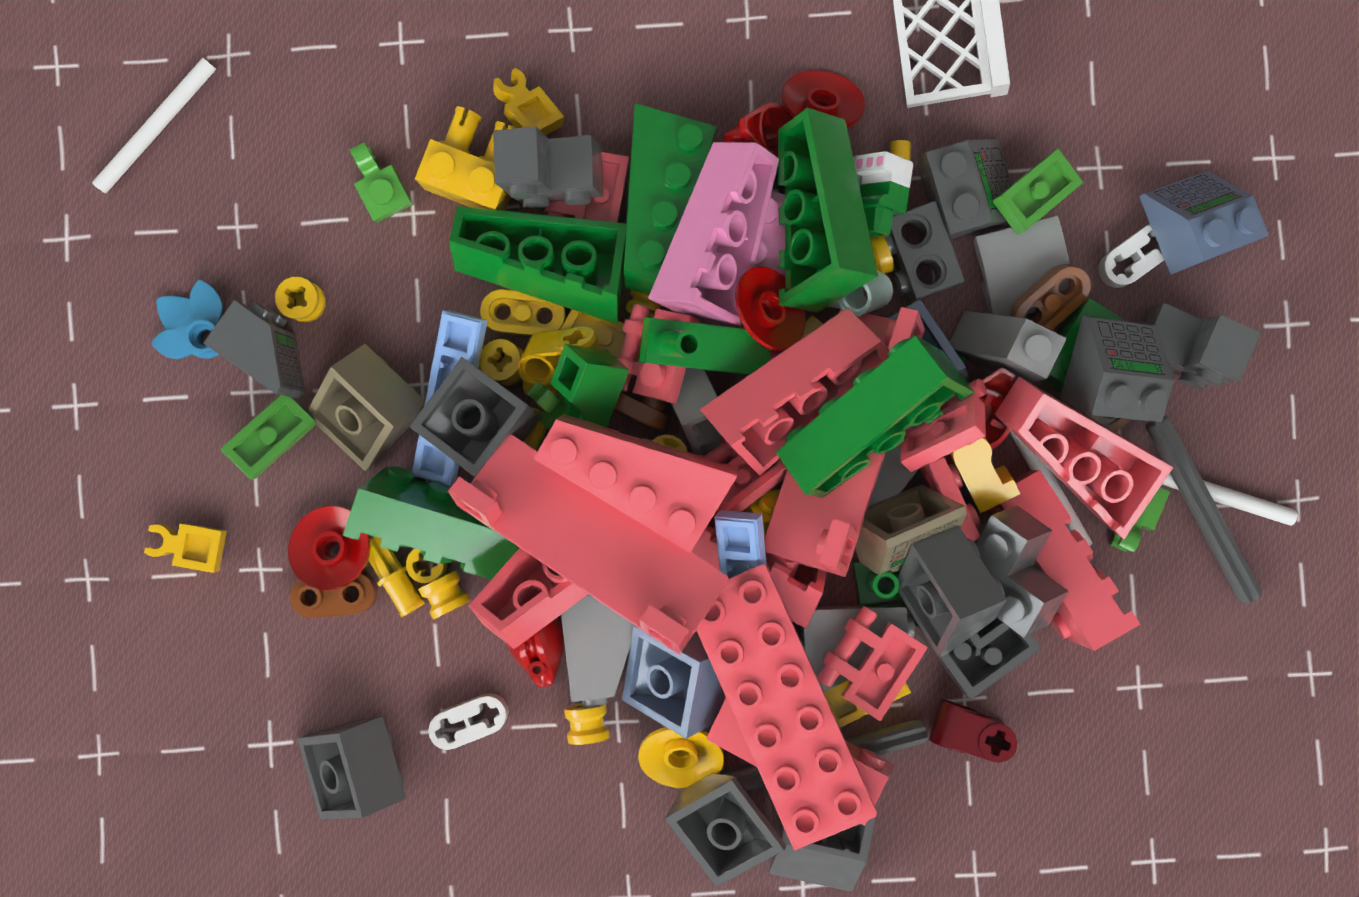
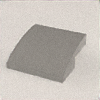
M1058 216L1039 220L1019 235L1011 227L976 236L973 240L984 279L981 287L989 314L1010 316L1011 308L1015 301L1044 275L1058 265L1070 264ZM1068 278L1063 279L1059 283L1060 292L1068 288ZM1036 307L1030 308L1026 315L1036 313Z

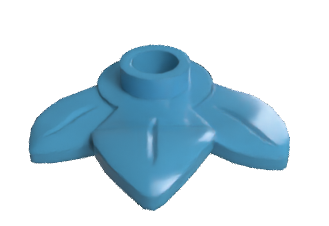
M198 280L192 288L189 299L178 296H162L157 298L158 314L166 329L159 333L151 343L159 353L172 359H182L192 354L199 358L211 359L219 355L202 342L203 334L207 331L212 332L221 319L224 310V304L220 295L210 284Z

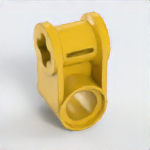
M578 326L566 330L540 331L533 334L517 367L518 374L522 380L532 386L537 380L544 386L552 385L550 382L564 345L571 344L595 348L596 335L594 330L587 326Z

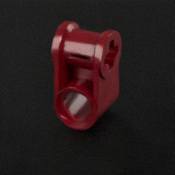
M941 699L929 741L956 752L968 753L997 763L1008 761L1014 756L1018 741L1016 734L1010 727L997 718L979 713L956 702ZM998 733L1002 737L1001 743H993L990 746L986 742L987 736H995Z

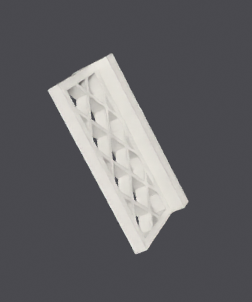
M893 0L907 108L990 94V97L1008 94L1010 78L999 0H965L959 8L948 0H928L917 16L902 6V0ZM935 2L954 14L941 32L922 20ZM970 4L972 17L964 12ZM904 17L912 22L907 29H905ZM959 18L974 28L975 36L965 49L946 37ZM917 26L935 38L923 56L914 52L907 44V39ZM940 43H943L960 55L947 73H944L928 61ZM975 45L978 58L970 54ZM909 57L917 62L912 71ZM967 60L979 69L981 84L964 87L951 77L962 62ZM922 67L941 79L933 92L914 95L912 80ZM946 84L953 88L948 90H942Z

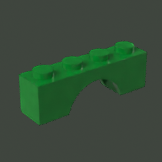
M565 344L550 384L564 396L567 408L566 415L608 427L619 395L624 388L629 369L608 350Z

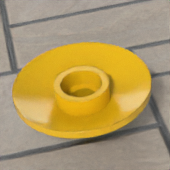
M663 727L653 731L642 741L638 760L644 773L657 783L674 788H688L710 774H719L723 767L724 754L721 747L706 740L709 733L704 730L685 739L669 728Z

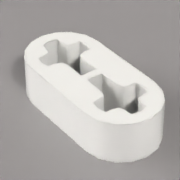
M1151 225L1137 231L1101 259L1098 266L1099 275L1106 285L1113 288L1124 287L1135 282L1164 261L1159 245L1158 249H1154L1145 255L1140 250L1149 243V236L1151 238L1155 237ZM1131 256L1134 262L1124 270L1127 277L1123 273L1116 276L1112 271L1116 266L1114 259L1120 262Z
M486 693L446 708L439 712L430 722L428 729L429 738L438 748L450 750L493 734L500 730L506 722L509 713L508 705L504 698L498 694ZM482 703H487L489 708L497 707L499 713L494 717V724H490L487 718L476 722L473 721L472 716L482 711ZM445 718L448 719L450 724L462 720L465 722L466 726L459 728L454 733L455 739H451L449 734L441 735L439 729L444 725Z

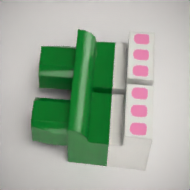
M886 151L856 155L853 159L869 235L873 237L890 236L893 215L906 214L913 162Z

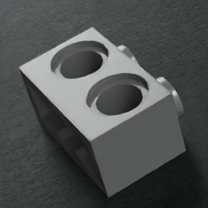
M936 201L906 211V214L893 216L890 236L885 237L897 269V272L893 273L896 288L901 296H907L909 304L919 299L923 300L953 289L965 282ZM903 226H913L919 231L921 236L919 244H909L902 238L901 229ZM918 265H927L933 269L935 273L933 284L927 285L919 281L916 275Z

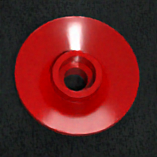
M809 70L797 73L785 82L782 89L781 99L783 106L793 118L806 108H810L845 119L846 126L849 128L862 118L865 110V98L861 90L847 78L832 72Z
M754 267L746 271L737 282L735 288L737 313L747 332L759 344L775 351L787 350L803 337L806 325L805 311L779 305V290L786 288L785 277L782 274L768 267Z
M339 506L317 508L305 515L295 526L288 544V559L292 571L305 585L323 591L340 589L353 582L365 568L370 555V536L360 533L358 540L342 536L350 510ZM339 543L340 551L336 557L332 558L331 548Z

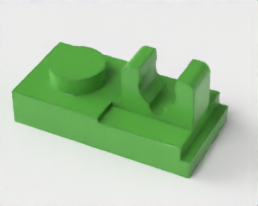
M1058 148L1020 177L992 202L1014 232L1019 235L1029 229L1078 188L1083 181Z
M280 395L220 450L252 481L296 444L316 423L291 397Z

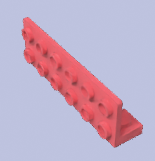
M901 307L897 320L868 313L857 316L882 341L888 352L895 344L904 339H911L915 335L922 339L925 330L919 311ZM873 452L868 457L871 460V464L823 498L805 495L787 469L764 538L765 553L846 577L885 453L876 454Z
M512 434L493 453L471 484L458 477L448 490L458 507L678 655L681 654L729 581L727 575L692 552H687L533 459L537 451Z
M761 564L729 578L728 584L696 631L794 851L875 818L877 816L875 805L768 567L765 564Z

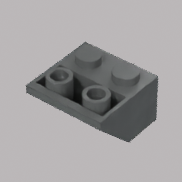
M779 818L776 833L786 844V848L784 851L771 857L768 873L852 892L867 862L876 819L868 820L865 826L858 824L794 851Z

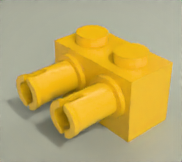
M456 106L455 114L445 140L437 142L430 139L415 180L424 190L465 206L505 211L510 195L495 184L493 134L484 156L477 157L471 155L468 150L482 117L471 110L466 113L464 107ZM496 121L494 130L514 129L515 127L509 125L508 128H505V123Z

